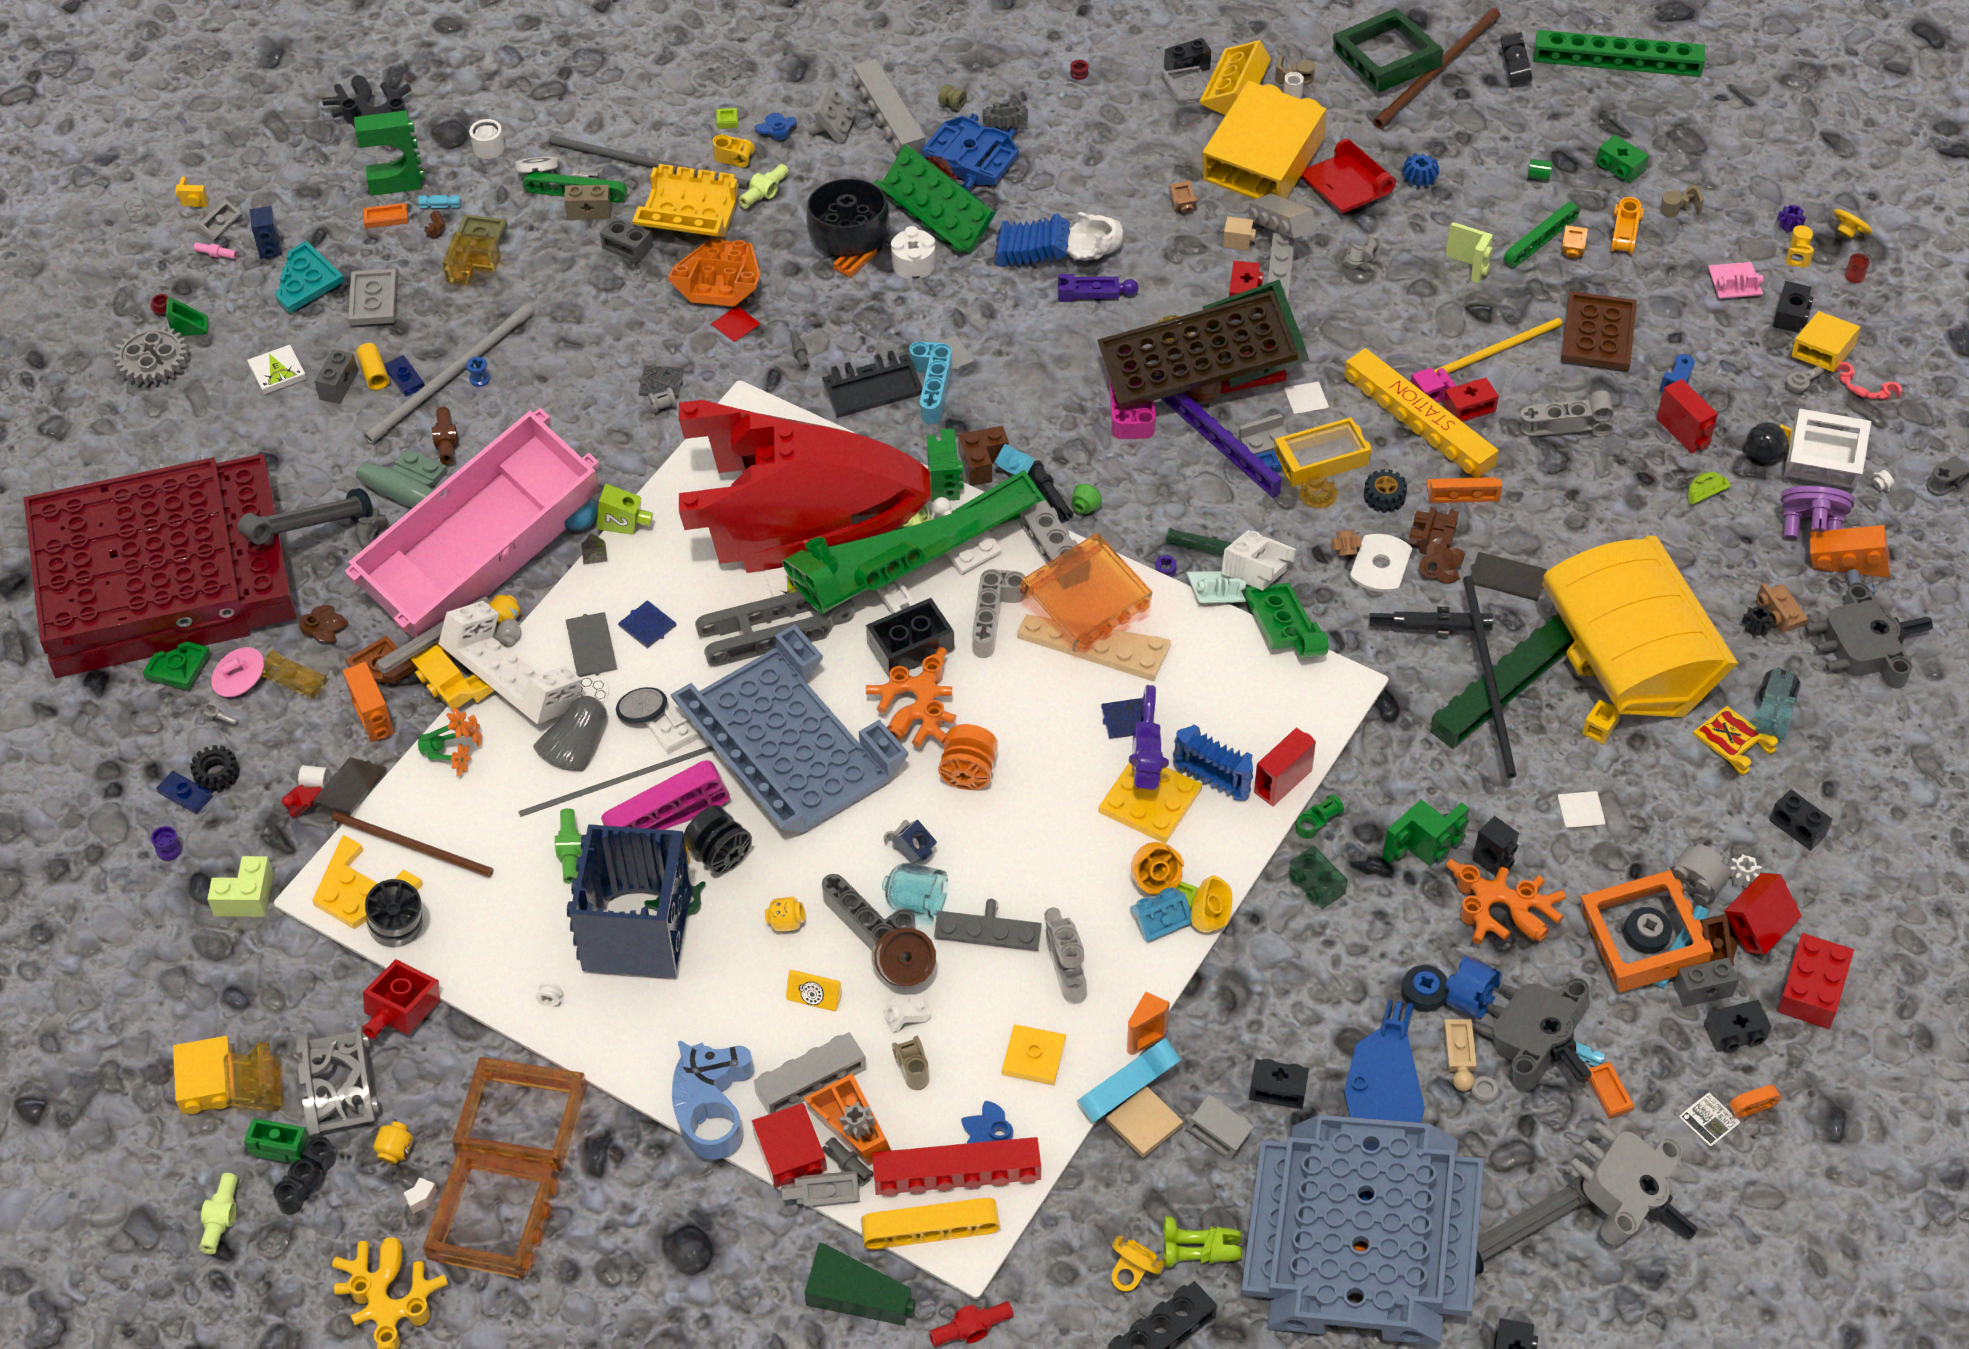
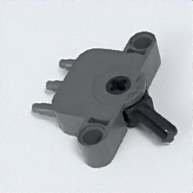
M1572 978L1565 983L1559 993L1537 984H1526L1520 989L1505 984L1501 985L1500 992L1511 997V1001L1506 1008L1492 1003L1487 1005V1011L1499 1017L1494 1027L1476 1022L1473 1028L1480 1034L1494 1039L1497 1053L1513 1061L1514 1085L1524 1091L1533 1089L1550 1066L1551 1060L1555 1062L1562 1060L1578 1082H1587L1592 1073L1576 1053L1574 1029L1590 1005L1588 983L1581 978Z

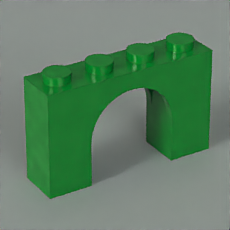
M407 110L354 117L355 133L359 148L390 145L403 152V155L395 161L366 165V177L370 196L422 189L421 180H425L424 169L418 165L422 164L420 151H415V148H418L417 136L412 135V132H415L413 119H408Z

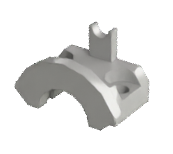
M1368 235L1364 246H1359L1355 243L1351 244L1343 264L1350 269L1360 266L1367 273L1369 269L1373 270L1374 266L1368 261L1372 260L1373 254L1378 250L1380 244L1378 235Z

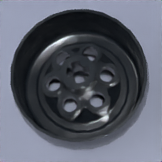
M860 179L830 181L816 188L808 199L806 215L809 236L814 245L824 252L839 256L864 254L880 246L888 235V203L884 192L871 182Z

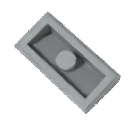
M225 199L197 225L195 232L214 241L242 215V212Z

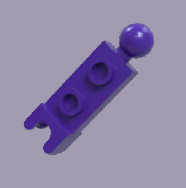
M1074 274L1058 275L1059 302H1074V299H1119V292H1123L1127 296H1133L1139 289L1138 283L1133 279H1127L1123 283H1119V277H1074Z

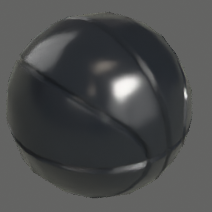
M1771 422L1756 425L1749 431L1746 438V449L1749 455L1762 463L1777 461L1785 454L1788 447V438L1785 431L1779 425Z

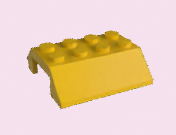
M659 164L658 168L653 167L650 175L652 188L645 207L638 206L632 221L633 225L725 237L737 202L739 184L737 179H735V174L720 172L718 181H716L717 172L699 169L698 176L695 178L696 169L678 166L677 174L674 175L675 166Z

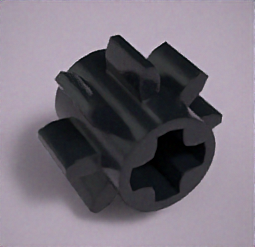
M1761 606L1754 607L1753 609L1749 607L1747 614L1743 615L1741 623L1746 624L1744 631H1748V633L1754 636L1767 635L1768 630L1772 628L1774 619L1770 618L1771 611Z

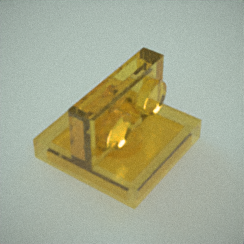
M259 1041L249 1055L228 1052L224 1056L226 1105L278 1111L282 1107L279 1060L273 1059L268 1042Z

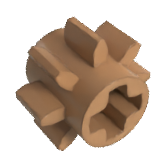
M1354 530L1336 532L1337 538L1331 539L1332 550H1338L1339 556L1356 554V547H1362L1361 535L1355 536Z

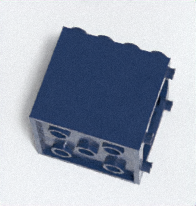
M588 824L586 835L583 834L581 837L582 857L578 856L576 861L578 876L577 879L572 880L571 893L573 900L568 901L567 917L571 918L570 932H574L573 946H577L576 959L580 960L582 971L676 978L692 894L683 831ZM645 891L660 895L657 915H649L648 906L641 908L640 914H636V910H631L630 914L625 913V911L616 913L610 910L604 912L603 908H606L608 900H612L616 895L622 893Z

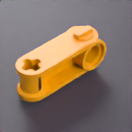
M1625 197L1619 201V204H1615L1613 216L1616 217L1611 252L1619 250L1633 255L1639 220L1642 221L1644 208H1641L1640 201L1634 197Z

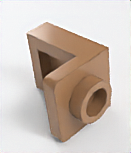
M1191 180L1169 185L1174 211L1189 212L1196 207L1199 200L1198 196H1194Z

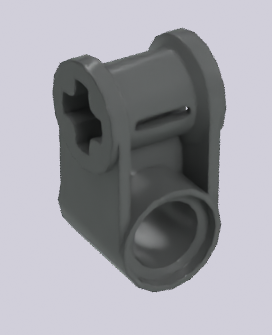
M1957 456L1950 458L1933 469V478L1928 481L1927 490L1932 495L1944 496L1950 491L1964 486L1969 482V467Z

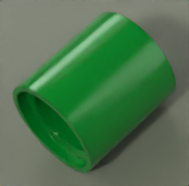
M1531 159L1528 178L1549 181L1552 161Z

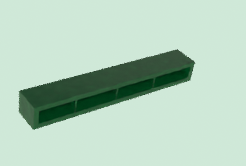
M1559 613L1550 616L1544 626L1540 629L1536 628L1526 641L1519 642L1509 655L1505 654L1502 656L1497 665L1493 667L1502 708L1563 658L1569 647L1574 643L1575 640ZM1484 673L1478 681L1471 682L1460 696H1454L1448 706L1443 710H1437L1432 716L1431 733L1451 749H1455L1493 717Z

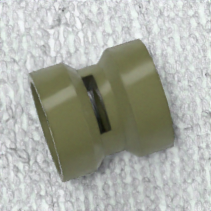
M945 84L940 90L938 102L945 106L950 105L952 109L959 111L966 102L967 92L961 89L956 90L954 86Z

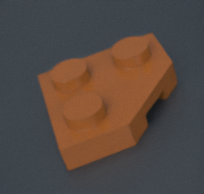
M387 635L345 659L349 668L366 662L375 682L395 683L414 671L413 664L409 660L404 661L386 673H381L377 670L376 662L398 649Z

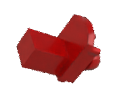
M304 785L293 788L286 796H283L281 801L283 806L289 810L290 817H298L309 806L321 805L326 800L321 786L304 788Z

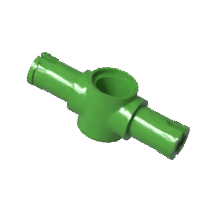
M570 808L560 811V830L558 835L555 836L556 857L562 862L563 881L565 883H572L573 879H577L576 861L577 857L582 856L583 852L581 850L582 835L576 829L575 811Z

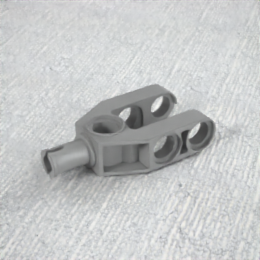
M1052 907L1047 909L1044 915L1047 921L1046 939L1054 969L1064 995L1070 999H1079L1087 993L1086 979L1080 966L1084 961V948L1073 921L1070 918L1062 919L1060 910ZM1065 968H1074L1073 971H1063ZM1074 984L1081 985V986L1078 987V988H1070V987H1069L1070 985H1074Z

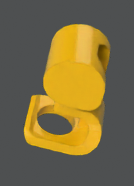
M1800 225L1793 229L1790 240L1791 248L1788 249L1786 256L1787 265L1808 267L1811 264L1815 250L1810 246L1813 232L1809 227ZM1793 254H1800L1803 256V259L1795 261L1791 259V256Z

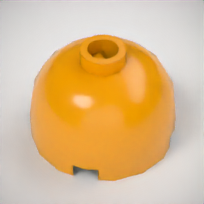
M1151 842L1140 847L1134 854L1131 862V875L1135 883L1146 893L1160 894V891L1163 889L1176 888L1181 882L1184 862L1181 855L1170 845Z

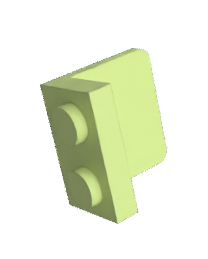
M1451 223L1449 226L1446 255L1447 257L1473 265L1472 282L1479 284L1482 277L1487 276L1491 265L1489 259L1493 251V247H1491L1493 234L1458 223Z

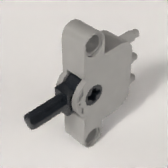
M1596 1122L1593 1129L1608 1144L1601 1150L1589 1140H1585L1582 1143V1147L1596 1161L1589 1168L1585 1163L1580 1162L1577 1158H1573L1570 1165L1584 1177L1583 1190L1586 1196L1608 1214L1601 1227L1603 1239L1611 1245L1621 1244L1637 1231L1644 1217L1648 1216L1654 1221L1662 1217L1687 1239L1690 1240L1694 1237L1698 1228L1670 1205L1673 1197L1670 1195L1669 1185L1666 1180L1682 1156L1680 1144L1673 1138L1667 1137L1652 1148L1633 1132L1626 1131L1617 1136L1607 1126Z

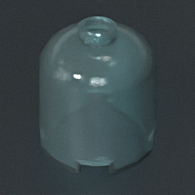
M902 863L895 866L889 876H885L882 889L885 891L887 904L896 911L907 909L913 912L915 917L933 921V915L937 916V910L942 911L947 893L942 892L943 881L948 882L947 872L941 869Z

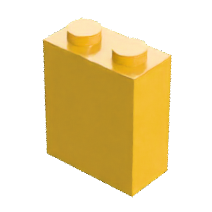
M1818 311L1795 338L1792 357L1834 372L1856 346L1861 326Z
M228 1036L173 1045L175 1097L181 1114H196L203 1110L224 1109L227 1106L236 1105L233 1048Z

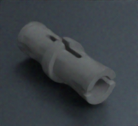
M835 1137L830 1138L825 1143L829 1147L823 1146V1152L827 1153L838 1163V1168L842 1172L857 1171L858 1182L861 1186H864L871 1180L867 1176L873 1177V1171L869 1170L857 1159L858 1156L854 1151L849 1152Z

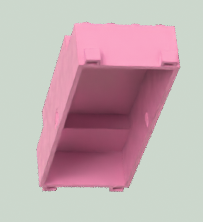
M541 408L534 413L531 410L348 562L350 567L345 570L346 576L355 585L363 588L394 619L395 624L405 633L408 632L413 638L444 621L446 612L468 606L483 596L487 597L566 530L564 521L599 492L596 472L594 470L600 468L599 462L590 453L581 458L546 425V423L548 425L551 423L550 416ZM447 489L446 493L441 496V493Z

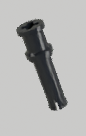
M1039 460L1034 461L1028 476L1032 479L1038 490L1042 492L1051 507L1055 508L1061 522L1068 521L1069 519L1066 514L1072 518L1073 512L1054 487V479L1046 473L1044 464Z

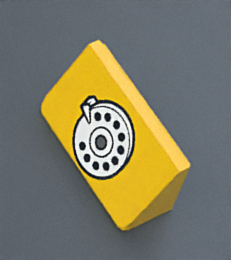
M795 970L789 971L786 990L787 1000L830 1011L837 1010L842 997L840 981Z

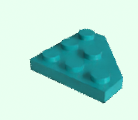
M305 241L288 251L286 266L283 267L280 287L277 289L275 297L277 302L288 313H291L342 284L345 280L343 275L308 241Z

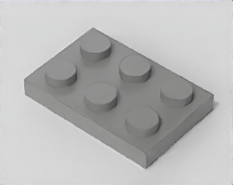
M396 269L351 272L348 315L350 326L395 323Z

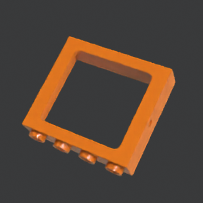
M1671 870L1581 896V912L1618 993L1676 977L1679 968L1710 962V955H1713L1712 945L1709 940L1704 939L1701 922L1699 919H1694L1692 904L1689 899L1684 898L1681 881L1674 878ZM1668 891L1693 944L1632 963H1624L1599 910Z

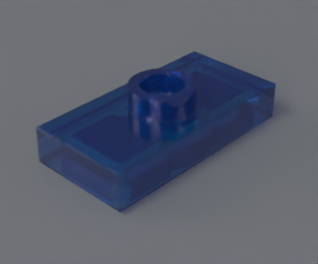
M404 355L384 363L388 375L405 397L425 386L421 377Z
M172 771L156 787L159 794L195 814L213 797L211 791L175 771Z

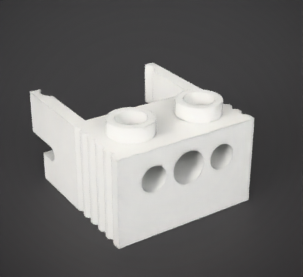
M1248 530L1224 549L1221 574L1230 576V578L1245 580L1246 584L1263 591L1286 571L1287 562L1281 559L1294 562L1296 549L1263 537L1256 531Z

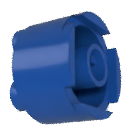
M1465 955L1459 964V970L1456 975L1451 974L1446 982L1445 988L1449 990L1445 1003L1476 1019L1478 1017L1482 1018L1488 1012L1487 1005L1489 1003L1493 1004L1496 998L1492 994L1494 987L1499 989L1501 985L1502 973Z

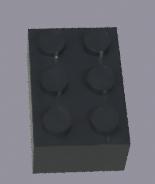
M928 598L866 625L867 644L888 676L890 670L896 666L910 669L921 664L926 657L935 654L939 647L945 648L947 652L955 649L954 630L932 598Z

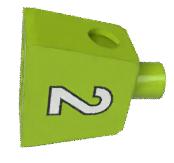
M605 484L599 499L596 529L631 535L634 534L637 523L646 526L651 525L653 512L641 510L642 498L640 496Z

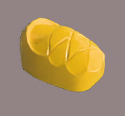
M1212 875L1204 879L1197 889L1192 904L1191 923L1198 931L1203 933L1214 932L1228 924L1231 916L1233 894L1231 887L1223 879Z

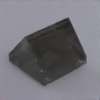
M591 533L581 544L583 564L607 561L605 541Z

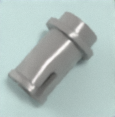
M577 168V170H572V176L599 179V172L583 171Z

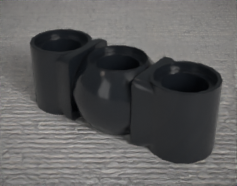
M1522 32L1501 36L1502 50L1511 85L1531 82L1532 72Z
M317 1136L312 1138L308 1142L306 1150L302 1151V1158L290 1165L287 1176L284 1175L282 1181L275 1186L273 1195L283 1214L293 1215L299 1212L303 1206V1201L309 1198L307 1192L314 1191L320 1185L322 1175H326L327 1170L334 1166L336 1156L329 1139L326 1137ZM320 1152H325L324 1154L317 1156V1154H319ZM310 1173L306 1177H301L303 1174ZM293 1195L291 1198L284 1200L285 1197Z

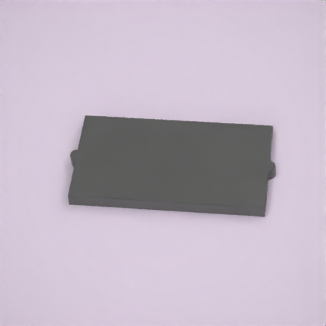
M605 612L591 615L583 614L581 617L566 619L577 676L583 677L593 674L598 676L603 672L617 670Z

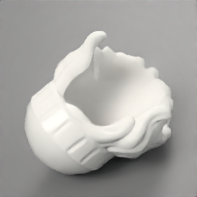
M1083 212L1078 213V222L1069 229V247L1067 248V254L1074 261L1097 260L1103 255L1110 254L1119 249L1123 241V228L1119 221L1102 215L1095 216Z

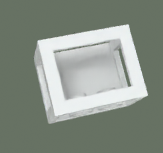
M1799 409L1792 424L1783 476L1854 489L1863 474L1871 421ZM1807 421L1858 429L1859 434L1807 425Z

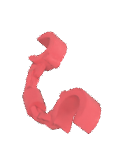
M1841 362L1834 371H1846L1840 373L1838 380L1845 384L1850 391H1853L1855 395L1863 398L1889 400L1891 394L1889 390H1892L1896 393L1897 398H1900L1902 387L1896 382L1883 383L1878 393H1870L1868 389L1851 384L1850 379H1853L1855 371H1853V366L1848 362Z

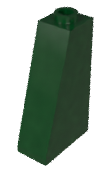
M824 1243L818 1244L804 1293L806 1306L902 1326L906 1325L907 1317L913 1316L916 1300L912 1299L910 1287Z

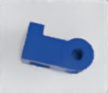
M1687 354L1676 356L1672 373L1665 371L1659 392L1663 393L1664 387L1680 379H1683L1687 384L1689 383L1695 363L1691 356Z

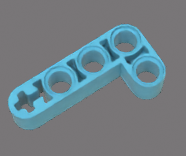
M914 342L909 347L910 360H912L916 371L926 372L920 398L921 419L927 424H935L941 420L953 367L952 349L948 344Z
M1164 1038L1086 1093L1077 1102L1090 1121L1094 1123L1182 1059L1168 1039Z

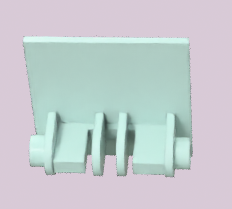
M1221 571L1186 573L1199 603L1245 602L1241 591L1246 588L1245 580L1230 578V576L1221 574Z

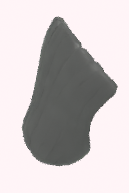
M592 696L577 698L563 717L549 728L533 745L536 752L552 764L583 771L595 751L607 721V710L604 704Z

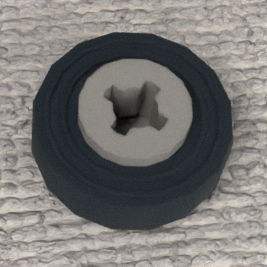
M1640 907L1632 911L1627 917L1624 925V934L1628 943L1636 950L1644 953H1656L1664 949L1669 943L1672 935V926L1668 917L1660 910L1651 907Z

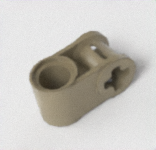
M918 1035L914 1036L913 1040L901 1044L892 1043L894 1058L901 1069L907 1086L913 1090L925 1088L929 1083V1067Z

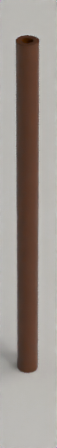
M337 811L332 815V821L489 878L493 874L494 869L489 866Z

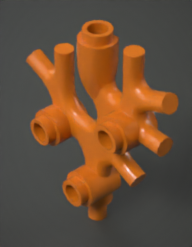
M939 647L935 654H931L923 660V672L918 676L912 677L909 675L907 668L896 666L890 670V681L883 685H866V695L882 696V700L877 706V711L883 714L887 711L897 694L902 695L908 691L916 695L917 700L915 703L903 707L896 712L887 726V729L898 741L905 737L912 722L920 719L923 723L915 735L912 744L915 747H921L928 735L934 736L939 742L944 744L946 733L939 727L943 725L944 721L950 724H954L957 715L944 711V705L940 701L934 700L940 696H952V686L936 685L943 676L942 667L947 650L943 647Z
M1452 858L1446 863V867L1454 872L1453 876L1457 879L1458 889L1464 894L1475 892V896L1464 898L1460 912V918L1465 924H1476V930L1472 937V941L1475 944L1482 943L1487 931L1494 932L1503 940L1510 936L1511 932L1494 920L1489 913L1490 906L1497 902L1504 903L1510 908L1515 925L1533 941H1542L1548 934L1549 929L1546 928V924L1528 911L1529 908H1537L1556 924H1559L1564 918L1552 905L1566 900L1565 892L1560 890L1551 894L1540 895L1537 890L1545 883V880L1539 875L1532 881L1524 880L1519 882L1516 890H1513L1506 885V879L1509 874L1507 868L1500 867L1494 880H1486L1480 877L1479 869L1473 865H1466L1464 863L1460 865Z

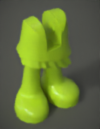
M1164 1216L1163 1260L1165 1268H1170L1178 1262L1200 1259V1265L1209 1261L1210 1265L1216 1262H1230L1242 1259V1248L1236 1245L1242 1241L1241 1231L1216 1226V1228L1210 1226V1229L1184 1230L1177 1227L1176 1220L1172 1216ZM1204 1244V1247H1180L1177 1245Z

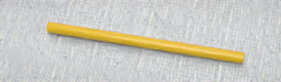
M1558 317L1439 367L1434 371L1436 373L1438 369L1444 368L1449 374L1562 326V320Z

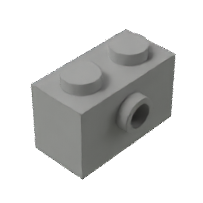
M1209 1094L1191 1117L1186 1129L1228 1160H1231L1254 1126L1250 1124L1245 1116L1236 1114L1229 1109L1223 1100L1214 1098Z

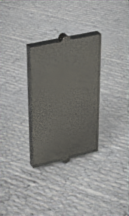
M1478 552L1475 563L1471 565V576L1474 585L1534 601L1539 599L1541 589H1543V576L1547 572V569L1482 552Z
M349 757L315 797L313 805L329 809L330 812L337 811L351 815L386 773L387 767L373 764L369 760L363 761Z

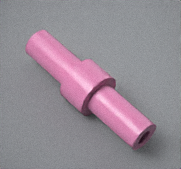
M197 242L194 244V251L207 253L211 257L236 259L238 256L236 250L226 249L221 245H207Z

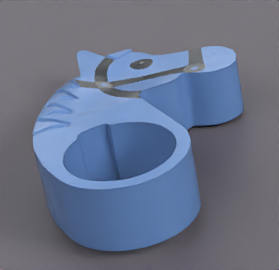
M678 1041L681 1058L674 1071L672 1102L680 1133L687 1145L700 1157L712 1160L727 1157L740 1146L743 1139V1128L737 1108L722 1092L727 1090L732 1082L745 1081L754 1074L751 1052L744 1046L713 1049L709 1046H704L703 1042L691 1047L683 1041ZM722 1117L734 1123L731 1130L719 1139L705 1140L695 1135V1131L698 1128L697 1124L700 1125L706 1120L705 1118Z

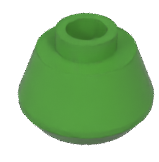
M1086 483L1078 484L1074 488L1071 503L1076 512L1088 514L1101 507L1102 497L1094 486Z

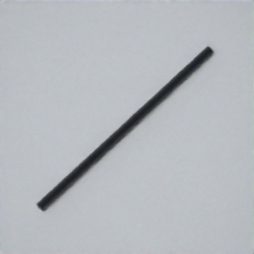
M1465 576L1463 578L1464 588L1507 778H1514L1517 776L1473 578L1472 576Z

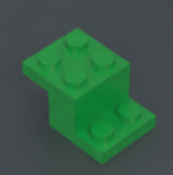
M1422 799L1419 800L1387 829L1382 858L1391 864L1397 857L1399 859L1402 858L1409 850L1429 867L1437 861L1441 862L1454 845L1457 847L1464 841L1466 834H1464L1465 828L1469 822L1468 814L1470 808L1461 802L1444 817Z

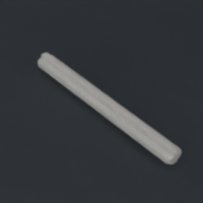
M483 596L482 598L478 599L472 604L480 601H484L485 603L489 604L491 600H489L486 596ZM444 621L376 662L377 670L381 673H386L439 641Z

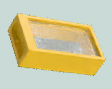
M1352 417L1274 440V451L1291 487L1367 466L1369 464V457L1372 454L1370 443L1365 441L1360 426L1354 423Z

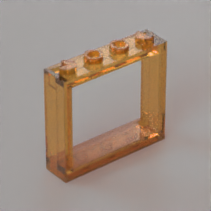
M479 1057L452 1140L456 1155L466 1156L467 1159H484L493 1164L503 1162L518 1168L528 1166L539 1168L544 1172H547V1170L562 1172L587 1089L585 1074L576 1071ZM485 1080L570 1093L553 1150L468 1137Z
M458 1149L423 1246L427 1260L524 1279L527 1269L534 1262L533 1250L535 1244L539 1245L542 1239L543 1229L541 1227L544 1219L547 1220L550 1215L551 1197L556 1195L558 1191L559 1179L556 1178L554 1167ZM471 1169L540 1182L515 1257L445 1244Z

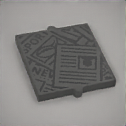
M644 365L642 377L639 378V396H648L650 393L653 395L658 394L671 387L675 398H678L680 386L683 385V367Z

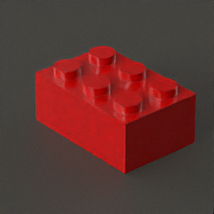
M1801 933L1777 1013L1830 1029L1838 1009L1854 949Z

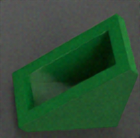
M171 297L167 299L166 317L170 329L173 328L175 333L180 332L182 337L204 335L207 333V315Z

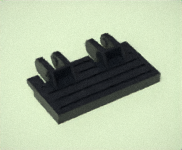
M888 351L887 358L891 365L889 367L884 366L880 354L874 356L875 363L856 368L858 374L856 376L851 363H845L844 369L848 376L845 379L841 378L837 366L831 367L832 375L822 377V381L836 418L921 395L923 388L909 354L899 356L900 364H898L894 351Z

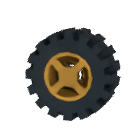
M1381 469L1380 472L1376 470L1373 472V475L1370 474L1368 479H1366L1364 487L1365 503H1368L1370 508L1375 507L1374 511L1377 512L1382 510V513H1386L1389 510L1391 513L1394 512V509L1399 510L1401 505H1404L1407 494V482H1405L1403 476L1400 477V473L1396 472L1394 474L1392 473L1393 470L1385 472V469Z

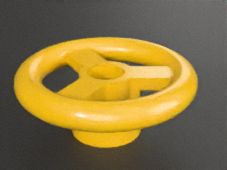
M1841 209L1833 210V215L1841 221L1837 231L1852 239L1856 231L1866 235L1872 233V228L1858 217Z

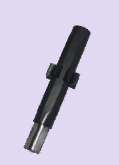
M1437 606V612L1394 611V613H1369V626L1394 627V629L1436 630L1437 636H1449V630L1474 631L1470 613L1450 612V607ZM1480 613L1484 631H1492L1493 614Z

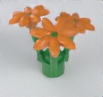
M453 707V714H446L450 720L449 725L427 734H421V737L418 739V749L423 756L428 755V760L440 759L451 761L453 763L451 768H457V776H460L463 771H468L466 762L472 759L471 756L467 755L469 746L465 745L463 748V745L459 743L458 753L453 752L452 755L438 754L444 749V741L454 738L458 739L462 736L466 738L472 736L473 742H476L479 747L483 737L480 731H478L480 724L477 723L475 715L468 716L469 722L464 721L467 716L466 712L459 713V710ZM449 730L455 731V733L440 736V734Z

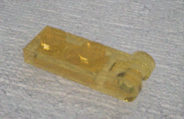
M274 650L267 654L261 676L312 699L317 696L328 682L326 675L282 657ZM274 665L278 667L276 670L272 669Z

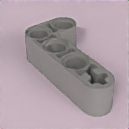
M988 569L981 574L972 632L973 653L977 657L988 658L994 653L1001 602L1019 603L1025 599L1026 577L1023 573Z

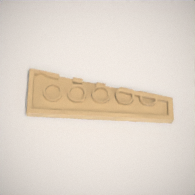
M1026 614L1017 631V638L1153 682L1171 647L1170 639L1158 636H1148Z

